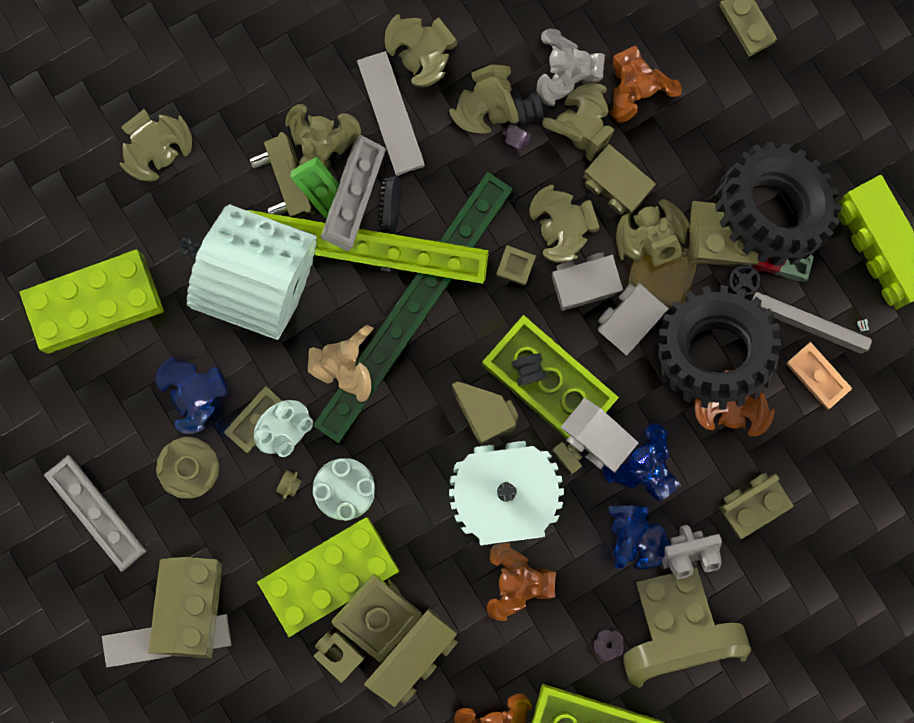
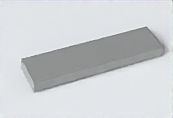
M386 51L357 60L396 176L425 167Z
M360 134L355 138L320 238L346 251L352 248L386 150L385 147Z
M759 292L752 295L749 300L752 301L757 296L762 300V311L770 308L773 312V318L860 354L868 351L871 345V338Z
M71 456L65 457L44 475L121 572L147 552Z
M227 614L216 616L213 649L231 646ZM151 628L102 636L106 667L169 657L171 655L148 653Z

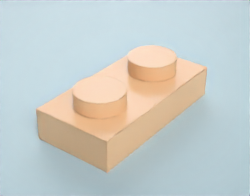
M811 342L785 363L826 410L830 409L852 390L850 385Z

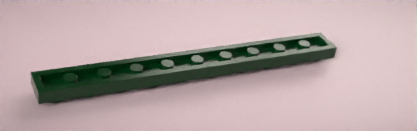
M487 172L439 242L474 248L512 193L513 188ZM417 273L355 364L357 366L361 363L369 371L371 379L370 396L366 401L359 402L356 398L357 395L350 394L339 387L313 426L340 444L453 278Z

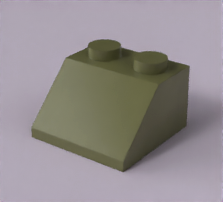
M692 202L688 263L735 268L742 265L752 267L759 263L758 253L751 251L747 255L742 251L745 245L741 241L736 240L732 242L729 239L733 232L729 226L722 228L719 221L724 217V213L716 212L715 205L717 203Z

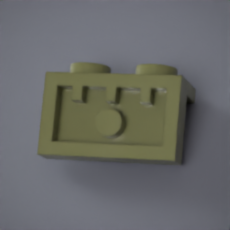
M765 472L750 481L753 486L752 488L743 493L738 489L723 498L726 504L719 508L739 539H743L794 507L778 482L780 479L777 474L768 476Z

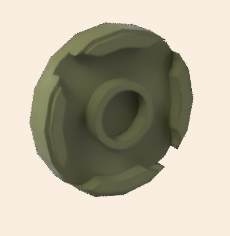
M182 437L172 441L162 449L157 459L156 473L160 483L168 493L178 498L193 499L204 495L213 487L218 478L219 462L216 453L209 444L198 438Z

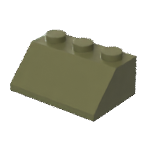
M461 382L452 384L453 393L480 446H484L514 431L516 427L515 422L519 416L511 400L505 402L501 395Z
M192 557L160 559L149 654L212 659L223 567L217 559Z
M428 608L367 679L364 685L394 707L399 701L405 705L417 691L412 687L421 677L425 681L437 668L433 663L441 653L446 657L458 643L454 639L457 632Z

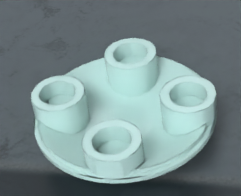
M296 400L279 402L270 407L258 420L254 430L255 444L265 453L286 457L292 453L294 446L302 439L304 434L311 430L313 420L309 416L307 408L301 402Z
M339 458L325 464L318 471L313 483V496L317 506L324 514L337 520L348 521L361 516L371 506L375 495V483L370 471L362 463L349 458Z

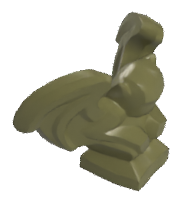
M397 14L390 21L385 31L384 42L389 55L394 56L400 45L407 46L408 49L399 54L404 66L413 72V75L418 72L421 65L423 67L422 72L412 78V84L416 87H427L436 83L444 77L445 72L442 71L449 58V54L443 53L445 50H452L456 47L457 40L439 17L433 21L432 27H422V19H400V15Z
M490 65L471 73L472 79L477 83L474 91L464 90L459 98L457 109L451 108L449 110L452 119L458 126L472 133H489L492 129L484 121L486 113L489 114L492 124H502L508 121L510 123L519 122L518 113L510 94L512 89L506 79L511 73L510 66Z
M595 83L579 86L568 95L564 104L567 106H577V113L573 110H566L556 120L544 118L542 122L543 127L565 135L572 140L575 147L585 150L586 158L591 162L605 149L615 130L610 126H603L601 118L608 114V106L602 94L607 89L605 86Z
M303 104L293 106L287 114L285 126H290L294 144L296 146L301 144L304 155L299 161V166L317 157L329 171L331 164L329 158L332 153L343 154L359 134L361 135L358 120L350 114L342 113L338 116L339 127L332 129L334 125L333 120L330 121L322 116H308V123L305 119L307 107Z
M143 109L121 127L130 136L131 144L123 143L124 163L120 162L119 164L125 172L135 179L146 182L156 181L159 175L150 169V160H153L158 170L171 164L179 153L170 147V144H177L183 156H187L190 153L192 136L187 123L181 116H178V120L166 115H159V122L151 120L150 115Z
M549 185L534 196L530 205V217L532 220H536L543 213L551 217V219L540 221L542 225L541 233L548 246L557 239L558 244L553 248L544 249L543 256L549 261L556 263L572 261L578 258L575 254L587 241V238H583L582 235L586 231L591 233L597 232L600 227L591 200L584 202L581 206L572 205V195L561 191H554V185Z
M665 199L660 200L659 205L666 217L661 219L658 206L655 208L653 206L645 207L638 212V215H634V219L639 226L637 230L631 226L630 215L625 214L620 219L617 227L616 244L618 254L621 260L626 255L633 260L642 261L643 255L646 253L651 256L654 267L681 257L680 243H685L687 231L690 232V223L678 207Z

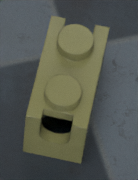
M610 144L588 167L583 176L586 180V187L596 195L603 194L610 200L608 205L620 215L625 213L631 216L656 185L654 181Z
M338 630L335 634L331 631L327 632L318 641L315 647L319 651L313 657L342 683L363 661L367 654L349 637Z

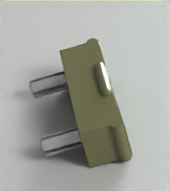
M280 132L278 137L264 142L267 152L250 159L253 168L271 162L285 202L269 207L268 212L275 215L289 212L290 217L300 218L308 214L315 215V206L291 179V170L299 167V160L291 138Z

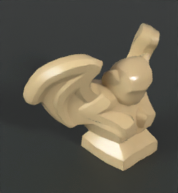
M365 325L348 340L336 344H327L323 350L314 347L309 349L308 372L327 384L333 382V379L336 378L341 389L350 394L357 395L356 398L359 402L366 401L371 392L370 374L364 365L359 363L355 366L359 354V345L374 328Z

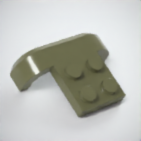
M697 567L693 568L692 575L677 580L674 574L671 573L636 582L652 641L638 645L623 655V663L628 681L633 685L642 687L646 680L657 675L725 658L737 657L743 662L746 661L750 654L751 647L742 624L724 623L714 625Z

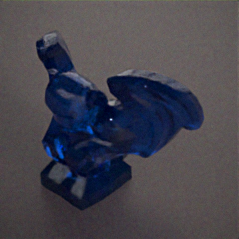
M171 357L162 363L157 370V387L162 392H165L173 384L179 388L170 392L173 405L180 412V416L187 410L188 412L185 418L175 421V427L184 434L199 432L205 429L203 424L215 410V407L210 404L217 397L225 398L229 396L230 391L218 368L213 367L206 374L196 373V365L174 362L175 358Z
M651 423L644 431V435L649 438V444L646 443L645 446L637 448L631 457L627 459L629 463L621 464L615 472L604 465L602 473L608 483L615 481L634 488L637 484L645 485V490L648 494L662 502L681 485L677 478L669 472L665 463L670 458L666 441L668 432L661 425Z
M609 506V513L616 518L611 531L619 535L616 548L613 551L616 559L614 568H624L627 562H632L636 558L638 550H640V557L635 563V568L650 569L662 564V558L665 557V547L671 546L672 543L671 539H667L665 531L660 524L654 523L649 526L648 521L645 519L649 514V507Z

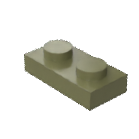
M723 0L720 2L721 10L749 57L776 42L777 38L755 0Z
M265 386L224 433L246 453H249L256 446L254 430L258 420L270 407L282 402V400Z

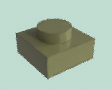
M507 245L496 276L525 286L536 255Z
M561 442L552 450V453L570 475L582 467L579 462L582 456L571 444L566 446Z

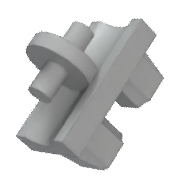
M688 525L681 526L679 530L680 536L671 538L672 545L665 547V557L662 558L664 569L670 567L677 580L687 578L693 574L694 570L691 562L700 560L704 572L718 570L722 563L719 552L722 545L720 535L717 534L703 538L701 531L692 533Z

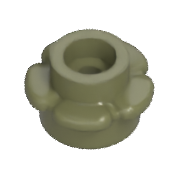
M286 469L277 487L276 492L283 495L284 500L287 498V495L294 497L302 481L296 478L298 475L297 471L293 473Z

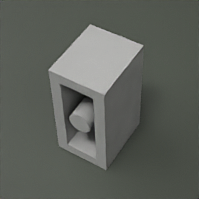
M597 253L586 257L587 262L575 265L574 261H569L556 266L557 271H554L551 277L562 311L622 293L623 288L613 255L605 257L604 253Z
M640 282L635 287L629 284L618 297L622 302L614 310L609 307L598 319L601 323L598 331L625 355L631 352L668 310V307Z
M586 398L582 400L560 427L570 436L566 441L580 452L584 449L587 450L589 454L586 458L599 469L605 465L615 472L638 444L609 415Z

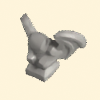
M546 29L541 34L543 43L551 45L553 49L549 61L550 72L555 74L552 79L547 74H543L537 83L539 98L541 102L548 106H554L555 100L569 95L574 90L575 83L582 82L584 85L598 83L603 79L605 54H589L586 51L578 50V46L560 35L561 32L556 29Z

